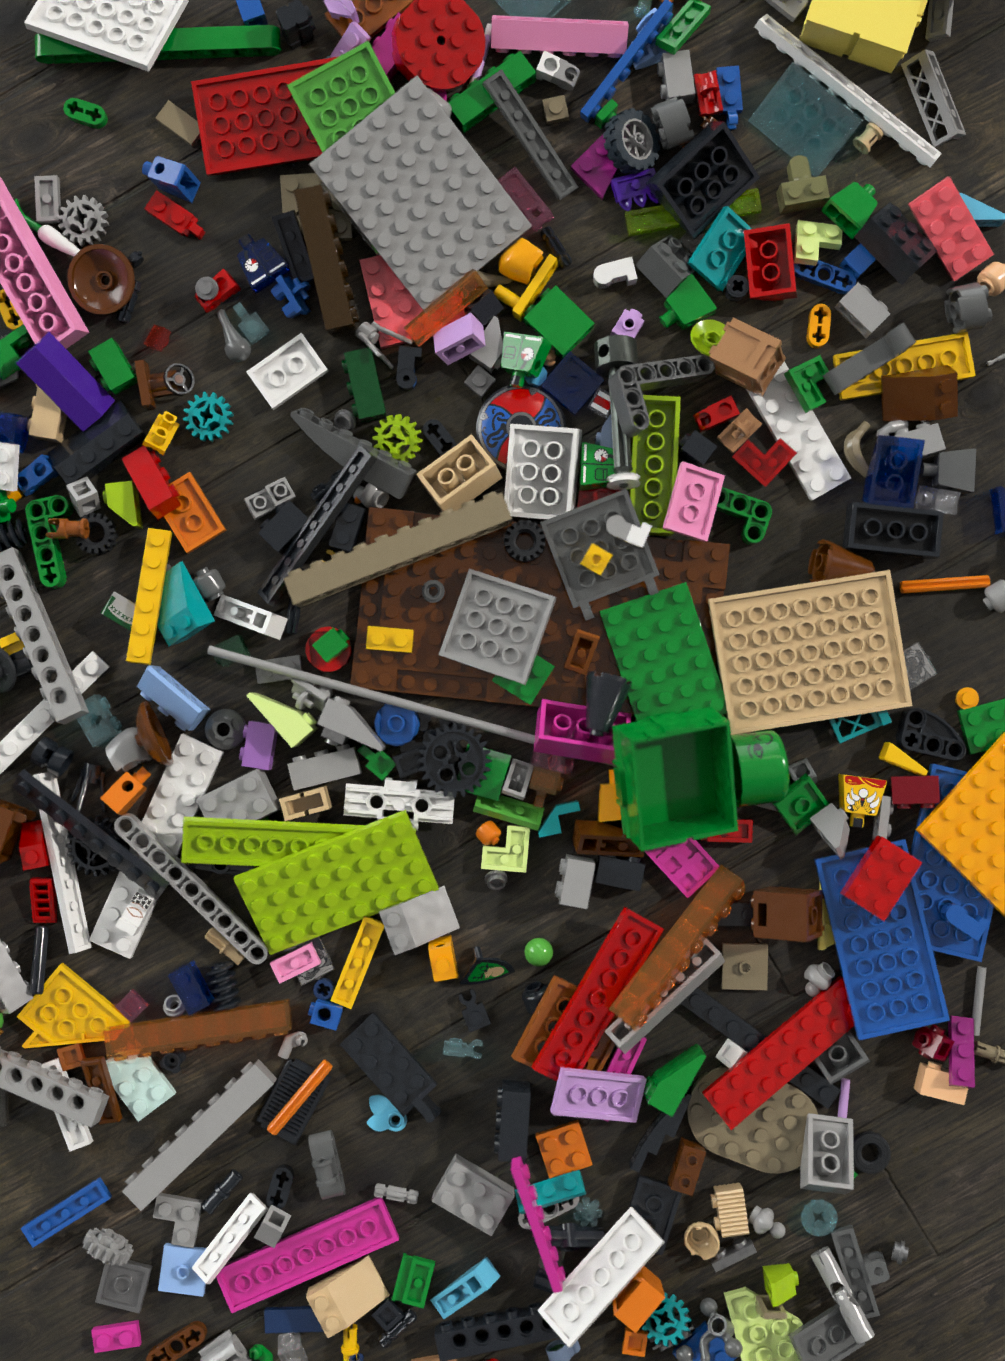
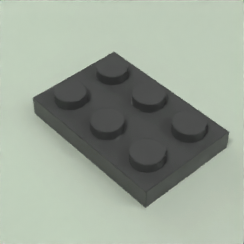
M835 1304L788 1334L799 1361H841L865 1345V1342L861 1344L856 1343L841 1315L839 1304Z

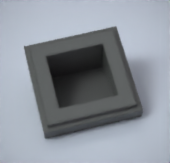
M807 758L788 765L789 776L793 783L805 773L810 776L815 784L817 783V775Z

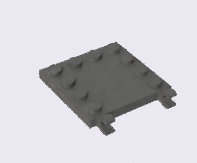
M627 489L540 522L573 608L581 607L586 621L594 618L589 602L644 581L650 596L659 593L653 577L660 574L647 541H645L643 548H640L610 535L606 530L608 519L614 515H619L627 523L641 528ZM592 543L612 554L601 576L580 564Z

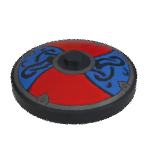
M523 384V388H515L509 385L494 392L481 407L476 423V435L478 443L493 460L497 468L506 472L510 424L566 428V422L560 405L545 390L529 384Z

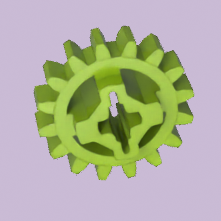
M401 414L395 415V418L393 415L387 416V421L385 419L379 421L382 427H375L374 429L378 432V435L373 436L374 440H378V444L374 448H380V450L389 452L398 461L408 462V458L413 459L416 457L414 452L421 450L417 446V443L423 441V439L417 438L421 430L414 429L417 423H409V416L403 419ZM391 425H393V426L391 427V431H390L388 434H385V433H386V430H387ZM396 436L397 438H400V440L405 441L398 442V440L392 439L391 437ZM410 445L408 450L403 453L404 447Z

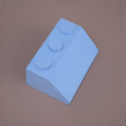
M149 665L137 685L141 690V696L149 702L152 700L159 705L157 709L164 715L169 716L170 714L175 718L176 721L174 723L183 731L186 729L189 731L194 730L211 710L160 666Z

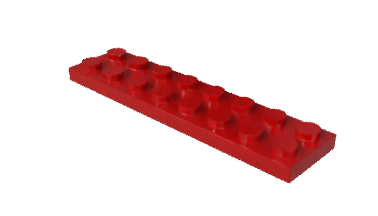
M624 906L531 1067L535 1071L557 1081L561 1067L584 1068L664 929L661 926Z
M839 976L827 990H822L701 1092L730 1130L734 1129L854 1027L843 977Z

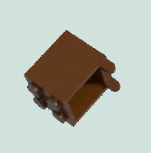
M0 799V864L11 860L22 824L27 819L34 820L37 817L35 811Z
M769 886L754 891L751 897V906L754 908L751 929L754 931V937L808 942L822 936V931L825 930V925H822V899H824L822 890Z

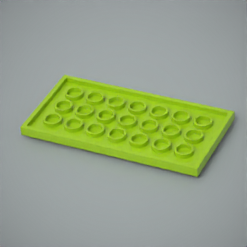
M406 810L234 876L235 884L270 955L360 921L364 916L370 917L378 914L381 909L430 891L435 892L439 890Z

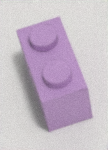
M472 313L433 332L435 353L447 365L486 346L483 325Z

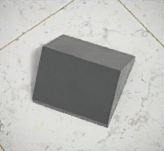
M850 1031L845 1033L814 1060L830 1085L870 1062Z

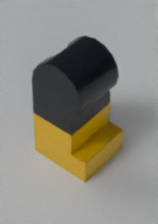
M15 632L1 638L0 647L11 657L16 668V676L21 678L32 673L31 668L33 665L23 652V647L25 646L22 639H19Z

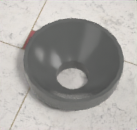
M221 709L214 712L208 718L205 725V734L208 741L216 748L222 750L233 749L244 740L243 730L246 722L235 710ZM227 723L229 725L230 732L227 736L218 734L217 727L219 724Z

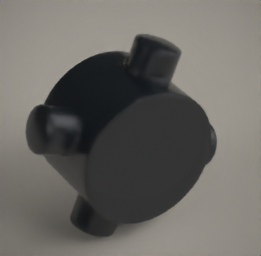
M135 251L128 257L132 268L138 267L143 262L144 258L141 256V251Z

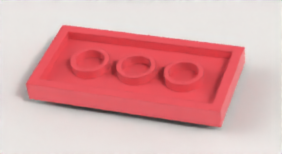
M947 176L908 203L927 239L938 250L936 254L952 281H956L994 255L950 177Z

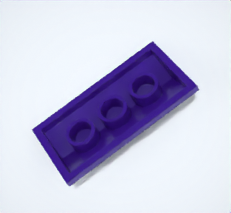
M47 332L16 362L22 371L82 432L102 417L115 401L50 332Z

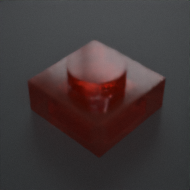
M154 324L144 345L162 352L169 342L171 331Z

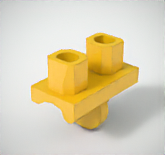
M167 411L163 415L159 413L142 445L151 447L153 450H157L159 454L164 455L180 425L176 422L177 417Z

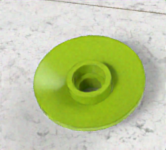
M702 320L696 323L690 335L694 347L702 354L710 356V349L713 345H718L726 332L723 330L725 324L716 320Z

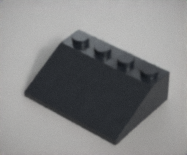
M712 121L646 182V185L657 201L694 239L716 219L723 207L730 206L760 176L725 122Z

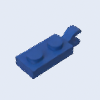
M739 66L717 67L716 74L723 106V112L719 113V115H726L727 127L729 130H734L736 125H738V114L743 111Z

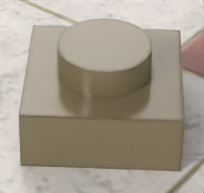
M564 95L542 100L547 125L569 120Z

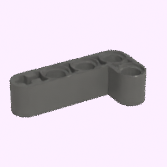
M902 323L888 332L883 338L823 375V378L833 394L837 395L908 350L916 341L905 323Z

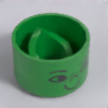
M772 730L731 735L736 806L744 807L783 801L789 790V768L786 751L780 736Z

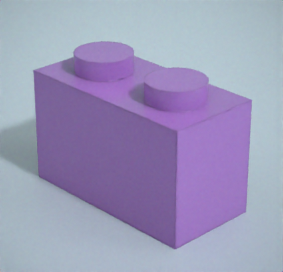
M249 721L248 725L245 724L243 730V738H246L245 747H241L239 760H242L241 766L264 770L272 769L278 731L271 723Z

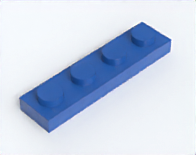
M101 1177L23 1225L21 1230L33 1248L109 1200L112 1195Z

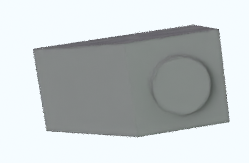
M496 316L492 318L484 330L486 346L469 354L471 360L490 373L495 368L498 370L501 367L503 342L499 320Z
M831 803L812 816L810 821L817 833L840 859H843L850 831L846 821L849 818L842 808L837 809Z

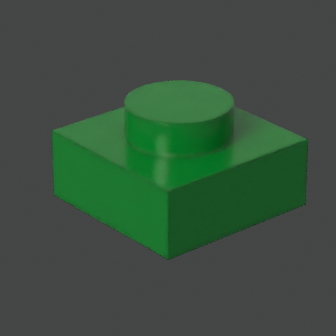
M613 99L596 114L595 124L600 129L610 122L609 119L617 114L618 104Z

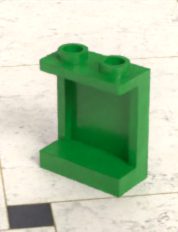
M555 285L551 290L548 288L540 296L541 301L536 306L532 304L524 312V323L530 325L541 337L552 344L551 347L556 351V355L563 360L593 330L595 323Z

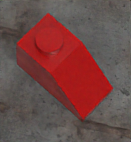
M41 820L22 824L19 851L23 870L50 865Z

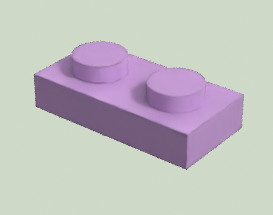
M351 22L329 58L341 56L357 46L370 41L371 37L357 22Z

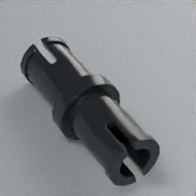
M232 1169L220 1184L217 1183L214 1186V1191L201 1205L203 1209L209 1214H213L221 1202L230 1197V1192L243 1179L242 1175L237 1170Z

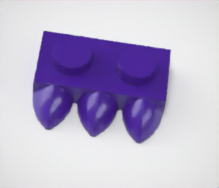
M651 168L636 174L612 179L610 184L616 204L619 203L625 211L629 212L632 200H634L637 205L643 208L647 195L654 203L658 204L657 199L646 185V182L656 174L655 169Z

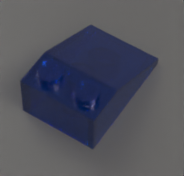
M878 435L865 479L862 501L868 504L913 508L925 440Z

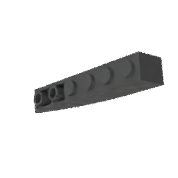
M300 408L291 412L290 416L301 429L340 465L345 467L356 449L361 445L377 458L363 480L398 499L408 494L417 470L411 468V464L402 460L398 461L389 452L372 447V443L369 441L359 440L353 436L352 432L333 426V422L328 419H320L310 409Z

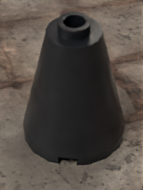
M589 671L586 676V729L590 730V735L604 737V734L610 733L631 689L632 681L627 682V679L624 677L603 672L599 677L595 676L596 671Z

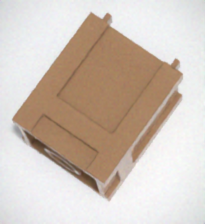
M733 318L723 328L726 332L718 345H713L710 349V360L715 364V373L763 397L773 377L786 359L781 348L782 342L765 332Z

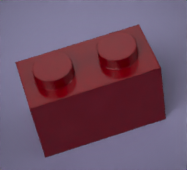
M939 776L891 777L892 804H897V809L911 808V804H920L921 808H935V803H940Z

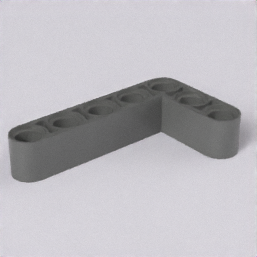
M697 355L626 365L618 369L609 378L608 386L622 432L628 437H635L649 426L650 421L642 391L700 382L714 371L715 364L710 360V357Z

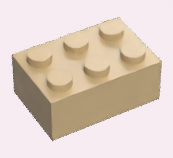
M472 434L416 474L426 491L442 511L453 509V511L459 510L462 504L471 501L502 479L496 464Z

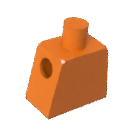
M142 765L133 775L125 772L100 799L117 814H125L146 791L147 788L143 783L151 776V773ZM133 783V790L127 792V786Z

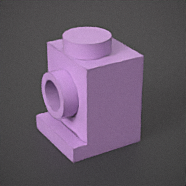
M625 309L612 329L610 336L627 335L635 339L645 321L641 319L642 314L635 309H630V311ZM628 321L632 323L633 326L631 328L626 327L625 322Z

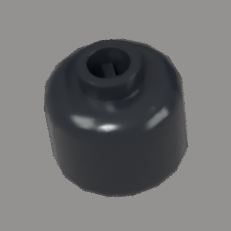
M540 981L528 984L522 993V1000L530 1015L534 1014L548 987L547 984Z

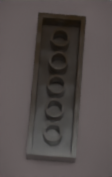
M321 184L294 190L325 328L330 335L356 329L355 323L359 322L357 310L354 306H351L350 300H354L352 288L345 281V278L349 277L346 263L340 259V255L344 253L339 237H335V232H338V226L334 215L330 214L329 211L333 209L331 197L328 190L324 191Z

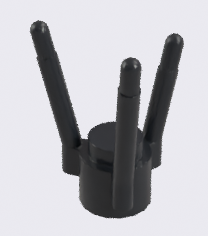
M84 763L83 768H81L79 779L71 797V801H75L83 783L76 809L78 812H81L89 783L97 784V779H99L100 798L105 794L106 772H101L102 766ZM101 800L102 812H106V803Z

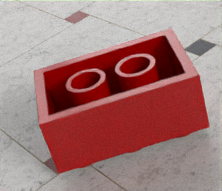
M876 836L840 894L878 919L885 921L922 862L884 837Z

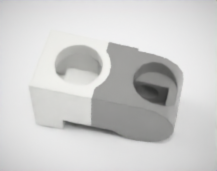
M546 51L543 52L536 69V79L540 81L542 79L547 80L565 90L574 89L580 74V70L576 66Z
M619 515L611 516L606 523V530L610 535L640 548H643L652 527L643 522L641 528L627 523Z

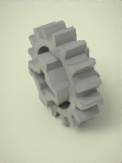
M83 195L82 200L74 196V202L72 203L66 200L68 207H61L60 209L64 214L58 215V219L63 222L58 225L64 231L63 235L66 238H70L73 244L78 241L82 247H84L86 241L93 245V239L100 242L101 238L99 235L107 234L103 227L109 226V223L105 220L109 216L106 211H103V205L101 203L97 204V200L93 197L89 201L86 195ZM85 207L91 208V209H93L94 211H92V210L87 211V210H85Z
M94 1228V1230L90 1229L82 1242L84 1244L83 1248L88 1249V1254L109 1265H114L115 1262L119 1265L127 1264L134 1251L132 1249L133 1245L128 1244L129 1240L120 1234L118 1235L112 1229L102 1228L101 1231L97 1228Z

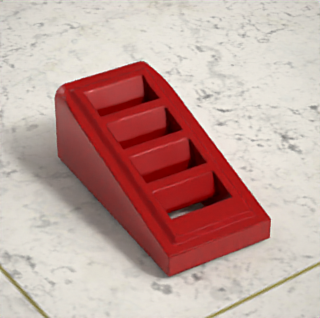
M53 877L30 878L33 923H56L57 893ZM39 885H47L48 889L39 890ZM39 894H48V898H39ZM39 903H49V907H39ZM39 912H50V916H39Z

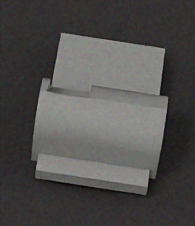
M229 1329L199 1350L201 1355L200 1361H251L247 1355L248 1351L236 1334H232Z

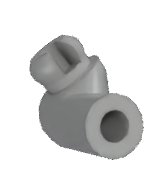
M297 1031L286 1035L278 1056L288 1059L292 1048L300 1045L302 1047L305 1046L308 1042L306 1034Z

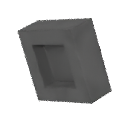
M478 365L465 380L464 384L482 398L496 379Z

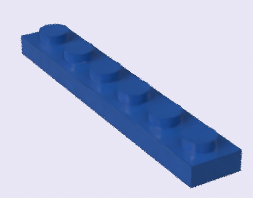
M669 0L663 1L580 111L581 118L587 123L591 118H596V114L602 109L601 105L604 101H609L616 92L615 87L619 81L624 82L631 71L629 68L634 62L637 64L645 53L643 50L648 43L650 45L654 43L659 35L657 31L662 25L666 26L673 17L672 2Z

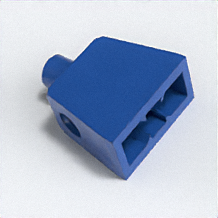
M157 156L153 163L146 161L142 167V173L148 176L157 188L190 203L193 202L201 182L186 165Z

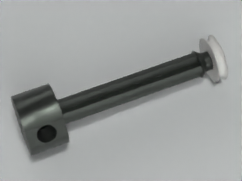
M611 335L597 340L594 344L596 373L600 376L610 378L622 366L638 364L637 340L633 337ZM610 392L613 471L615 474L606 478L609 482L607 487L613 490H629L641 485V482L638 481L641 477L639 474L631 473L633 467L631 465L630 437L626 436L621 430Z

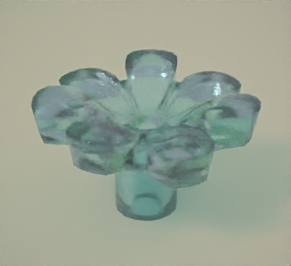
M585 1196L582 1198L583 1204L578 1203L575 1207L578 1212L573 1214V1218L577 1221L581 1220L580 1225L582 1227H587L588 1223L595 1227L598 1224L596 1218L602 1217L603 1211L598 1209L600 1205L598 1200H593L590 1203V1198Z

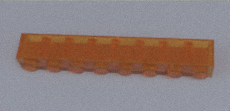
M723 865L719 866L611 1005L609 1010L615 1017L633 1031L645 1024L648 1018L647 1014L651 1009L658 1007L662 1000L661 996L666 990L669 991L674 986L677 975L680 972L683 973L688 968L690 958L694 953L698 954L704 946V940L708 935L712 936L715 933L722 917L726 918L732 909L731 905L734 901L741 899L744 895L745 884L742 878Z
M284 999L238 1006L221 1012L206 1011L180 1015L178 1017L109 1026L103 1033L107 1059L114 1058V1061L128 1059L130 1055L136 1054L137 1057H146L155 1051H160L161 1054L171 1053L174 1051V1048L183 1047V1050H191L197 1048V1045L206 1044L207 1047L219 1045L220 1041L229 1040V1043L243 1041L245 1037L251 1036L252 1039H261L266 1037L265 1034L275 1033V1036L286 1035L289 1030H292L293 1022L290 1000Z

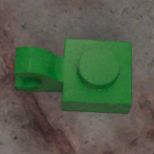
M362 744L358 749V752L369 760L365 767L382 781L395 767L394 760L384 751L378 750L375 754L365 744Z

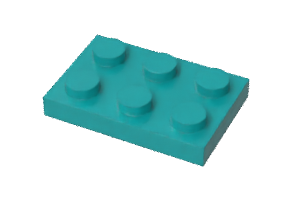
M729 206L723 207L687 264L717 291H723L728 280L746 255L744 230L752 228Z

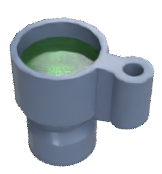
M562 1339L552 1341L545 1348L549 1361H570L571 1357L581 1349L578 1340L572 1347H568Z

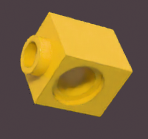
M592 543L580 564L601 576L612 554Z

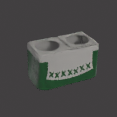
M114 591L100 613L131 631L135 603Z

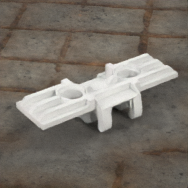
M386 777L384 786L346 783L343 815L371 817L380 820L385 818L384 809L406 810L414 812V819H410L413 828L418 831L419 821L452 824L454 798L452 792H448L445 797L444 791L435 793V790L417 789L418 780L414 779L407 782L394 781L393 778ZM378 795L383 799L382 807L373 808L371 806L370 799L372 796ZM419 799L426 800L429 805L427 811L420 812L416 808V801Z

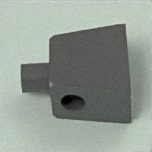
M976 449L938 453L934 455L933 463L921 464L920 474L921 476L932 477L933 488L963 495L973 493L975 487Z

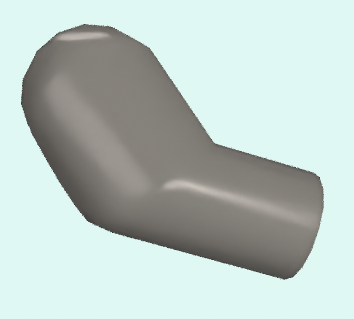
M895 420L880 428L876 433L878 442L880 444L889 442V434L908 428V421Z

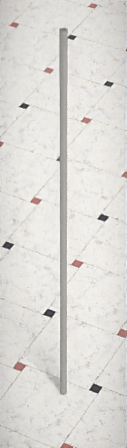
M209 646L208 655L534 744L535 735L214 646ZM772 803L755 805L777 811Z

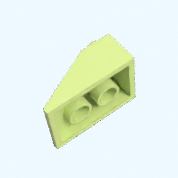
M249 693L246 695L292 748L298 747L318 729L315 725L317 720L309 712L304 713L301 710L259 693Z

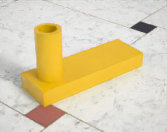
M551 254L548 255L521 297L502 285L497 286L494 291L495 296L498 300L513 308L514 318L522 322L525 317L524 312L529 306L534 304L557 269V258Z

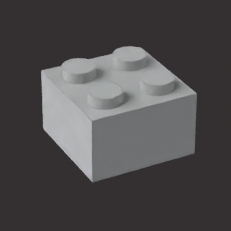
M566 854L565 859H561L559 872L562 875V879L557 881L555 894L560 904L584 909L588 908L596 864L592 858Z

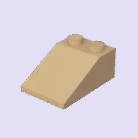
M368 1254L308 1287L306 1298L327 1338H330L352 1325L390 1296Z

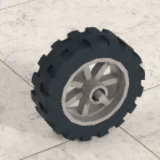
M634 108L626 109L609 119L610 122L605 125L606 132L603 134V139H605L604 148L608 151L607 156L609 160L614 162L615 168H620L621 172L625 174L628 172L629 174H636L649 169L655 164L654 161L658 159V151H660V144H658L660 137L655 131L657 129L655 124L651 123V118L648 115H644L643 111H635Z

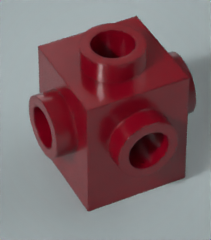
M932 1024L931 1027H920L916 1031L911 1045L918 1048V1053L923 1057L945 1062L955 1041L944 1035L945 1031L942 1028Z

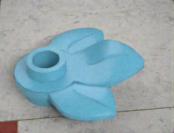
M373 1095L369 1098L370 1108L374 1114L367 1121L369 1127L380 1132L386 1129L396 1132L406 1126L407 1115L403 1117L386 1096ZM398 1116L400 1121L397 1123L393 1122L392 1117Z

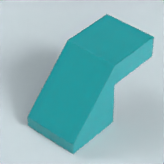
M578 800L556 804L538 830L539 838L562 833L558 815L580 811Z

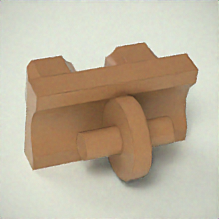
M746 408L717 436V439L733 454L762 423Z

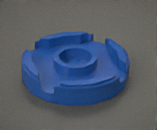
M385 704V706L379 709L374 721L377 735L380 736L383 742L392 746L406 745L411 742L418 734L420 726L417 712Z

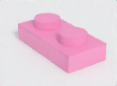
M312 942L270 962L279 984L321 964V960Z

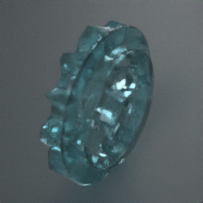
M812 1199L810 1203L804 1205V1209L800 1213L803 1227L814 1236H825L831 1233L837 1224L835 1208L830 1202L823 1199ZM812 1212L817 1214L823 1212L822 1216L825 1220V1223L820 1220H816L815 1222V1217Z

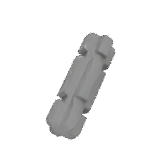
M377 1183L374 1196L378 1198L386 1196V1199L399 1202L407 1200V1203L416 1204L419 1191L413 1189L406 1191L407 1188L392 1185L385 1187V1184Z

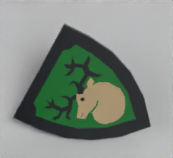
M476 946L472 948L474 962L459 983L481 984L506 977L514 973L515 970L509 963L499 958H483L481 948Z

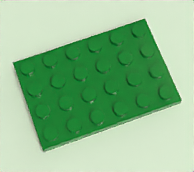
M687 582L661 590L659 593L651 596L649 594L599 611L620 676L626 678L627 682L632 681L631 689L627 696L636 721L646 720L650 716L682 713L713 707L721 715L727 713L724 692Z

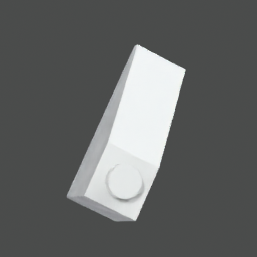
M221 595L214 616L279 640L288 620L285 617L225 595Z

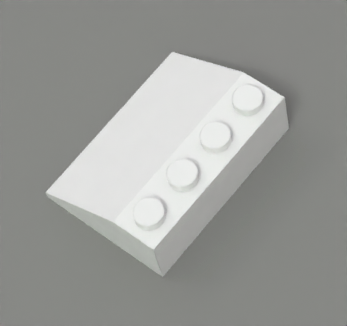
M510 424L504 499L511 516L550 519L575 509L582 430Z

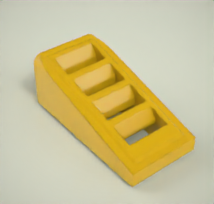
M884 743L878 757L880 760L920 776L927 775L928 771L893 743Z

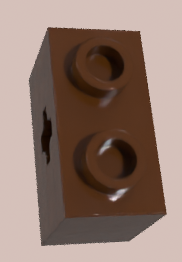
M681 1137L668 1178L671 1190L693 1196L706 1155V1150L700 1143Z

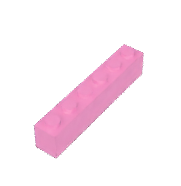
M492 15L491 48H495L496 52L508 53L509 49H517L522 54H530L531 50H539L541 54L544 51L554 54V51H561L563 55L575 56L576 52H583L585 56L598 57L599 53H606L608 57L620 58L621 54H624L627 50L629 25L628 21Z

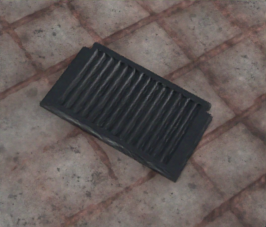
M297 1058L295 1061L287 1059L256 1121L262 1123L261 1128L267 1130L271 1121L316 1068ZM327 1074L279 1131L277 1136L294 1145L298 1143L332 1078L330 1075Z

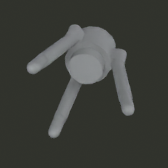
M375 321L372 324L363 322L358 327L355 335L377 357H380L390 369H393L392 363L374 345L379 339L378 331L408 344H412L413 341L380 326Z

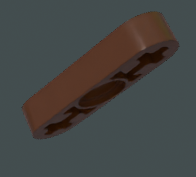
M201 1321L191 1322L154 1346L149 1351L146 1361H154L153 1357L155 1355L160 1356L164 1351H166V1354L163 1355L161 1361L177 1360L204 1341L207 1334L206 1325ZM193 1330L201 1332L199 1338L197 1335H194L189 1341L187 1340ZM174 1340L180 1341L183 1349L180 1351L173 1350L171 1342Z

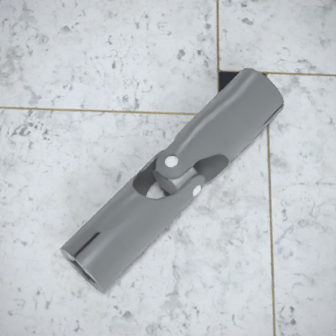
M827 1246L814 1252L811 1258L833 1299L839 1304L841 1315L856 1343L861 1344L874 1337L875 1333L859 1303L853 1297L852 1290L830 1248ZM839 1282L843 1286L835 1292L832 1283Z

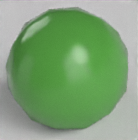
M534 938L525 946L524 954L530 964L540 967L550 962L553 956V949L547 940Z

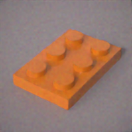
M191 472L170 483V485L174 484L180 493V496L177 498L181 506L164 517L187 554L226 531V528Z

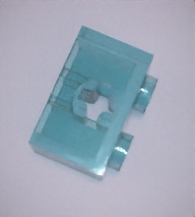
M93 695L84 700L89 713L78 718L77 721L92 747H100L121 733L120 728H122V725L116 716L113 717L110 713V704L104 696ZM97 716L102 717V719L100 720V724H96L95 722L98 719Z

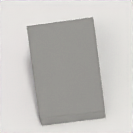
M513 758L502 793L524 800L534 765Z

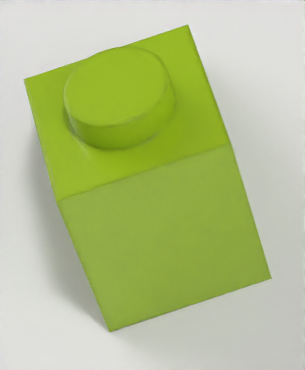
M134 481L105 484L106 490L103 491L104 503L132 526L138 529L143 528L139 493Z
M790 1263L762 1266L765 1290L773 1307L781 1305L796 1295L795 1286H799L797 1271H793Z

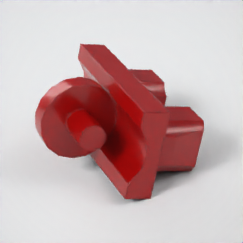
M716 70L705 74H694L693 80L700 117L722 113L723 106Z

